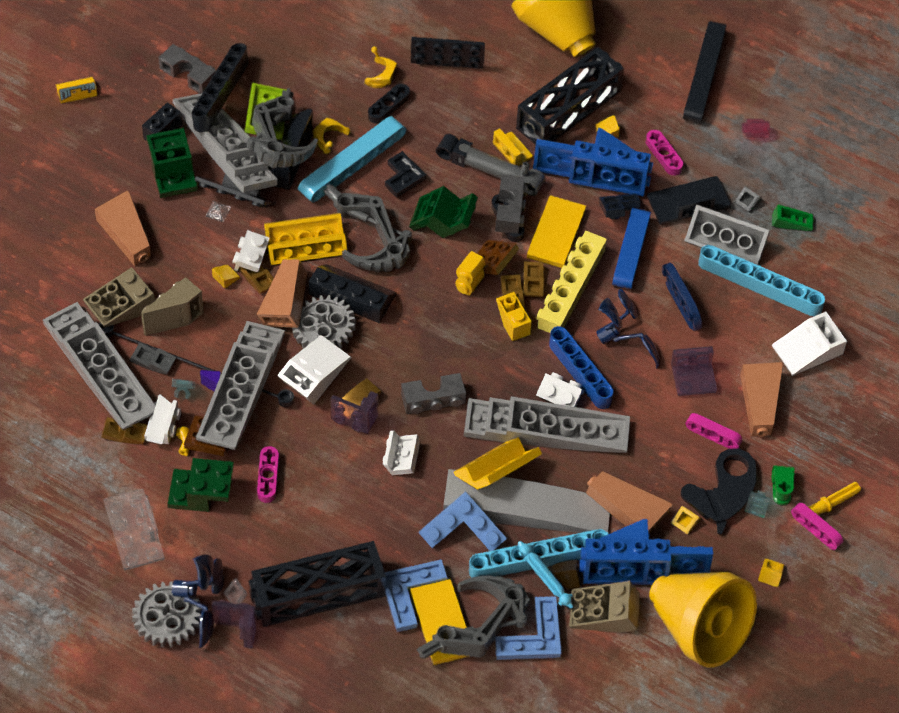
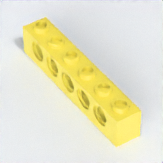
M585 231L582 237H578L575 251L570 252L567 266L563 265L560 279L555 280L552 294L547 295L544 309L540 308L536 319L538 320L539 329L550 333L554 327H565L605 252L606 238Z

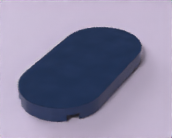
M671 262L662 265V275L666 276L667 289L687 325L693 331L702 329V320L698 308L676 268Z

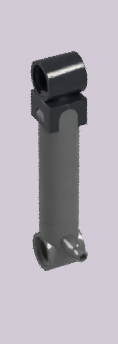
M445 134L435 150L437 155L444 160L452 159L453 164L463 168L465 165H468L501 179L502 174L525 177L524 185H527V194L531 196L537 195L546 180L544 174L539 170H529L527 162H524L522 167H519L473 147L472 142L462 138L459 140L452 134Z

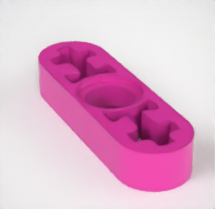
M649 131L646 136L648 148L668 174L679 175L683 167L682 159L660 131ZM667 150L669 154L662 155L659 151Z
M696 413L690 414L685 423L686 427L692 432L728 449L739 448L743 441V438L737 432Z
M271 446L263 448L260 452L257 496L264 503L272 502L275 499L277 489L279 453L276 448ZM268 454L272 455L271 464H267ZM265 471L274 473L271 478H265L262 474ZM265 485H269L268 495H264Z
M798 503L791 510L794 519L830 549L836 550L843 543L840 533L805 504Z

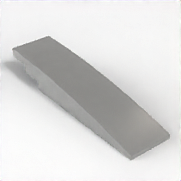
M202 93L173 99V104L181 111L183 119L197 139L243 193L277 185V178L268 170V165L260 162L256 153L247 148V140L250 136L244 133L245 131L223 109H221L208 131L196 132L193 127L191 112Z
M78 302L43 319V324L122 430L154 414L155 404L98 323H94Z
M250 321L246 322L243 332L240 331L237 341L232 346L196 440L236 450L283 341L285 330Z
M512 396L510 400L490 397L489 401L469 398L463 436L497 442H506L519 437L522 445L626 453L630 416Z
M448 469L443 509L466 491L494 523L574 533L597 529L608 532L610 513L585 492L508 477H502L491 485L476 489L456 477L453 473L456 470Z

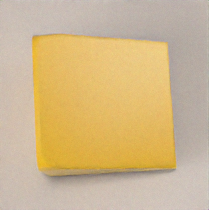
M610 116L595 125L597 131L598 128H602L615 138H618L619 126L615 116Z
M228 264L212 269V277L224 289L240 279V276Z
M681 506L671 523L686 534H689L701 517L688 508Z
M765 559L758 581L778 587L785 565Z

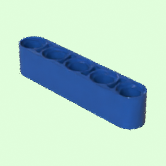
M632 208L612 285L632 289L651 212Z
M561 326L554 327L550 332V349L576 382L581 384V388L585 390L584 392L594 405L599 409L609 408L613 397L611 385L569 332Z

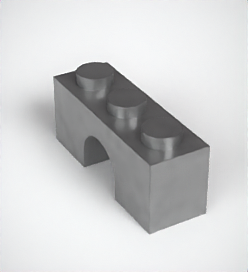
M174 44L159 56L160 70L173 78L181 72H189L187 75L188 87L199 94L204 92L216 72L212 66L203 63L198 57L190 55L183 48H179Z
M502 174L499 201L508 202L510 205H498L496 232L518 234L519 227H523L524 215H521V211H525L526 200H522V196L527 194V185H524L525 177Z
M460 373L441 376L440 389L434 392L424 389L421 380L401 383V396L406 414H418L422 411L439 410L443 407H456L465 404L466 392Z

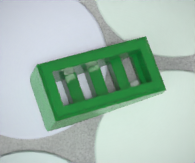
M778 204L772 214V227L812 231L813 214Z

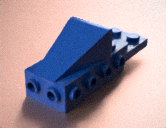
M598 128L595 144L576 140L574 146L537 139L533 169L543 173L569 177V183L644 196L645 186L649 187L651 175H648V173H652L653 162H650L651 154L635 151L602 128Z
M642 519L599 539H586L585 547H581L579 572H583L584 584H612L631 581L632 584L653 585L655 580L661 576L710 573L713 547H670V540H649L648 519Z

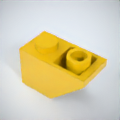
M515 292L496 298L504 328L511 340L515 341L530 335L531 320Z

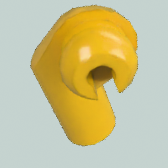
M185 426L176 430V436L183 442L179 453L183 456H188L190 449L184 448V441L189 428Z

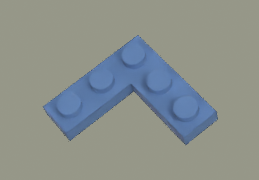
M466 491L418 532L432 548L463 521L490 551H493L507 539Z
M442 559L385 572L386 597L397 632L417 628L418 623L408 590L447 580Z
M556 596L535 597L537 635L498 636L495 638L497 660L561 657Z

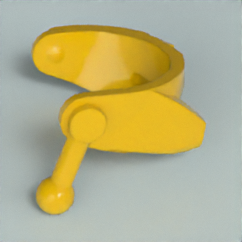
M372 47L371 51L376 56L374 61L386 66V69L377 77L366 78L365 84L372 88H383L391 84L394 70L398 67V64L391 59L380 57L377 47Z
M325 118L312 132L314 138L318 139V146L326 154L330 153L333 143L328 141L325 144L323 139L325 132L338 130L345 135L350 134L348 127L331 118Z

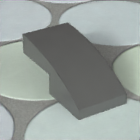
M139 343L130 361L146 369L167 374L176 357L160 348L156 351Z

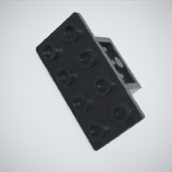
M411 37V63L473 69L484 68L485 42Z
M226 174L222 183L206 177H195V180L199 181V185L208 189L217 188V192L233 196L235 194L234 198L241 201L251 202L252 200V205L261 208H268L269 205L275 206L276 202L259 196L261 189L243 193Z
M718 176L647 193L648 201L660 225L693 217L696 205L714 211L729 208L731 205Z

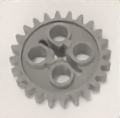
M320 295L319 300L312 297L311 303L305 301L306 306H302L300 325L298 328L292 327L293 336L298 344H302L303 349L320 335L342 348V342L348 343V337H353L352 331L356 330V320L353 310H351L350 305H345L344 300L339 302L338 297L331 300L330 295L323 299L322 295Z
M172 581L169 583V586H165V583L162 582L159 588L156 584H153L154 590L152 591L146 588V595L139 594L140 601L135 600L136 608H132L134 615L132 619L133 623H135V630H139V636H144L145 642L152 639L153 646L160 642L162 648L166 642L172 647L174 641L181 645L182 638L188 641V633L195 635L194 628H199L198 621H200V613L202 612L200 607L190 602H184V597H174L172 595ZM195 596L191 597V599L199 602V599H195ZM161 600L166 601V602L163 603V604H158V603H157L158 601H161ZM179 607H184V608H185L184 610H181V611H180V610H177V608H179ZM151 618H156V619H157V620L154 621V622L148 621V620L151 619ZM170 625L177 626L175 628H168Z

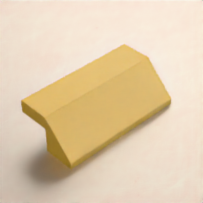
M341 213L264 223L265 236L269 237L267 249L271 265L281 264L283 260L296 259L303 261L342 255V251L347 250Z
M519 437L504 442L453 473L456 477L474 488L480 489L491 485L540 456L542 452L539 447L525 452Z

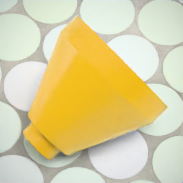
M515 0L511 5L521 22L562 51L567 52L570 50L574 58L584 54L596 45L592 38L596 33L592 0Z
M729 572L661 576L655 580L649 593L656 612L686 657L708 668L718 667L726 663L740 650L749 636L756 616L757 597L753 586L747 580Z

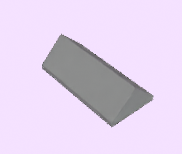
M696 205L684 241L700 247L712 245L758 265L765 250L770 230Z

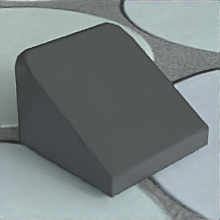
M745 186L734 202L748 212H751L761 202L762 198Z

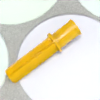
M853 482L828 497L820 498V501L808 507L818 516L824 512H830L834 506L858 494L861 491V487L857 482Z

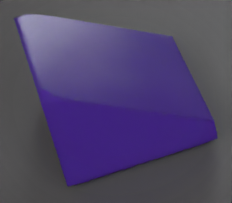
M200 370L201 384L215 391L221 372Z

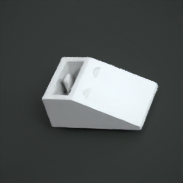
M824 312L799 325L772 344V347L793 376L843 355L847 341L827 312Z
M320 335L291 358L278 376L284 383L312 404H315L351 359V356Z

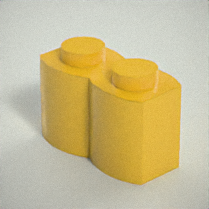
M470 251L456 270L458 277L456 287L459 292L471 295L484 278L483 268L485 260L473 251Z

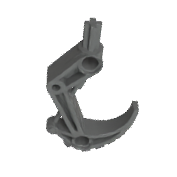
M287 88V91L283 90L282 96L258 104L254 108L252 125L257 136L248 138L247 148L256 153L260 162H264L271 168H286L298 165L310 158L317 147L318 139L314 138L310 145L304 147H292L277 142L273 126L290 120L292 116L294 92H290V88Z
M327 185L323 192L334 202L333 205L337 209V213H341L342 218H358L365 222L370 221L374 223L384 244V248L381 251L370 256H357L345 249L342 251V257L352 265L368 271L381 272L384 270L385 272H390L393 268H402L407 258H409L410 250L407 244L412 240V233L409 230L401 232L392 228L383 200L377 196L351 193L341 194L333 185ZM394 233H396V234H398V235H400V236L397 237V238H395Z
M477 576L459 582L457 588L459 592L468 589L484 590L492 594L500 604L481 627L458 628L449 625L440 626L437 633L432 636L431 641L417 648L420 658L426 659L437 651L472 657L484 656L503 627L516 625L518 628H523L526 626L527 617L524 612L528 608L529 598H527L525 588L521 584H514V580L509 578L503 579L501 576ZM510 616H511L512 619L514 620V621H509V622H507V620L509 619Z

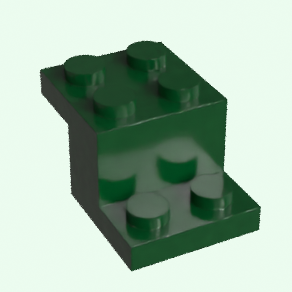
M184 128L146 135L151 154L152 170L160 198L198 191L193 173L192 156Z
M442 186L419 197L409 228L416 231L428 226L442 238L454 235L470 225V219L476 209L478 197L471 193L460 199L448 188Z
M193 458L191 470L174 469L167 503L168 508L209 512L211 500L228 502L234 462Z

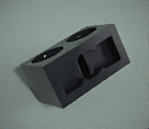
M167 102L142 124L143 139L147 141L146 135L180 129L183 126L181 111Z

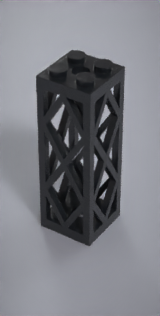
M596 47L518 105L516 129L535 145L537 139L554 142L621 92L624 67L611 58L607 52ZM579 69H584L582 73L577 77ZM592 77H594L596 80H598V81H593V82H587V83H585L586 81H588V80H589L590 78H592ZM588 89L574 100L577 90ZM550 94L548 98L543 102L544 96ZM596 96L595 102H591V100ZM563 98H565L564 105L562 107L551 108L559 101H561ZM554 114L548 120L543 118L544 115ZM562 121L561 127L556 128L557 125Z
M375 541L251 571V579L248 580L250 598L255 605V616L257 620H261L263 627L386 597V575ZM341 558L350 560L341 566H333ZM367 570H369L370 575H366L364 573ZM287 571L297 573L288 579H280ZM343 575V576H347V577H351V578H350V579H346V578H342V577H340V576ZM318 579L327 580L318 589L311 587ZM290 588V589H294V590H297V591H296V592H291V591H287V590ZM349 589H357L349 597L340 595ZM296 602H304L296 610L287 608Z

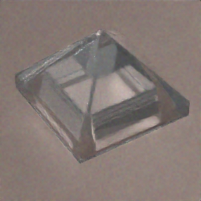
M213 201L206 213V217L224 222L231 206Z
M234 579L224 592L235 609L239 607L248 595L237 579Z

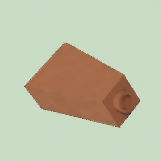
M128 191L95 208L96 221L134 266L147 261L151 257L150 245Z
M300 260L282 261L257 313L264 325L270 327H299L307 279V271Z
M782 362L742 365L740 377L751 436L765 437L772 433L783 367Z
M603 471L598 476L594 475L587 483L589 487L586 494L623 525L628 526L642 519H648V534L660 523L672 507V504Z

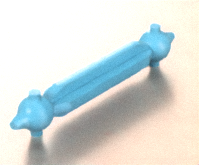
M519 541L518 554L526 556L529 565L550 591L559 597V605L572 608V594L564 592L560 582L539 556L532 552L533 546Z

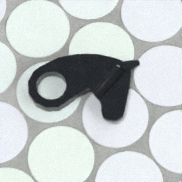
M739 448L727 449L719 454L715 463L717 488L705 490L689 483L682 487L680 492L681 498L703 518L717 524V534L720 535L723 533L727 520L737 514L747 503L756 483L755 460L748 452ZM729 460H738L745 464L747 472L741 476H733L725 471L723 465Z

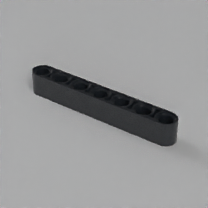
M714 21L708 22L683 114V119L702 122L727 24Z
M236 43L230 47L193 108L191 114L193 127L196 132H206L211 128L248 66V51L245 44Z

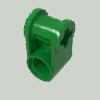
M773 465L771 477L773 500L778 505H786L791 500V493L794 489V467Z

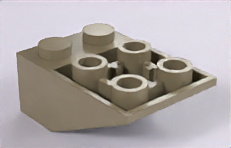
M132 267L83 299L104 328L142 316L141 312L144 307L156 301L153 292Z
M186 277L176 282L166 293H162L156 301L144 307L141 312L144 335L147 336L190 325L204 313L202 291Z
M631 581L572 589L571 602L573 607L570 608V628L616 633L638 630L640 592Z

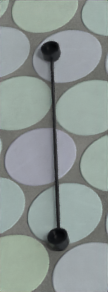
M101 323L98 324L107 338L114 334L134 343H142L156 351L158 350L156 347L114 332V325L104 328ZM171 354L175 356L178 360L184 361L186 363L197 366L204 370L215 371L200 364L194 363L187 359ZM264 389L262 390L266 394L277 397L278 403L282 407L287 408L294 403V394L291 390H281L278 395Z

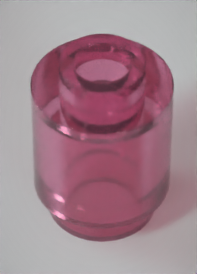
M746 119L745 122H742V134H745V137L764 138V136H769V121H765V119Z

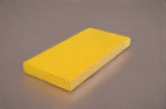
M550 195L526 258L562 268L568 258L584 216L586 205Z
M451 579L410 589L426 643L432 640V636L437 633L440 626L449 625L467 628ZM437 651L430 657L433 665L469 656L446 654Z

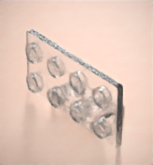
M144 489L119 494L103 500L124 570L165 559L159 541L158 528Z

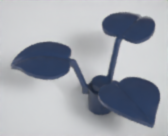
M620 289L618 290V296L626 311L619 317L612 301L609 298L604 299L598 310L605 313L612 322L596 331L597 336L603 344L611 340L617 342L624 339L641 338L643 344L653 357L656 368H658L660 364L659 351L647 334L638 333L618 337L620 328L623 327L622 319L629 315V313L633 319L638 318L635 304Z
M207 554L193 559L197 568L198 580H174L172 584V595L174 597H184V602H190L203 609L200 616V643L198 648L206 645L212 637L214 615L212 611H208L207 606L191 599V597L196 595L198 586L201 590H206L211 585L212 594H218L224 584L222 560L216 558L213 561L212 556Z

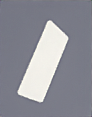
M158 395L147 436V441L163 444L164 430L172 403L161 395Z

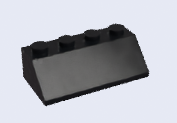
M307 109L291 116L289 123L286 122L284 126L282 140L279 139L278 142L292 147L308 146L313 135V109ZM301 163L286 168H271L268 166V170L277 178V185L275 187L290 190Z
M328 264L317 267L309 280V295L318 299L320 295H322L323 299L330 295L331 300L338 297V301L344 300L345 305H350L351 310L355 314L377 323L381 322L397 294L393 290Z

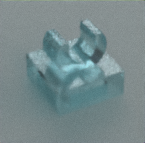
M172 379V387L177 388L174 391V397L178 398L179 392L183 390L186 393L185 399H189V389L194 390L195 382Z
M759 490L758 493L751 492L745 512L764 518L771 498L766 497V493Z

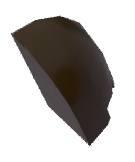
M577 559L556 563L548 568L563 586L564 590L580 588Z

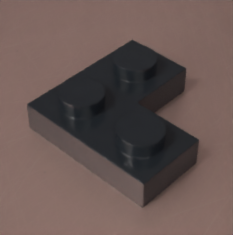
M403 151L388 160V166L396 175L385 181V187L396 198L426 179V174Z
M637 194L599 197V205L606 218L618 219L621 216H625V210L630 211L632 208H640V199Z

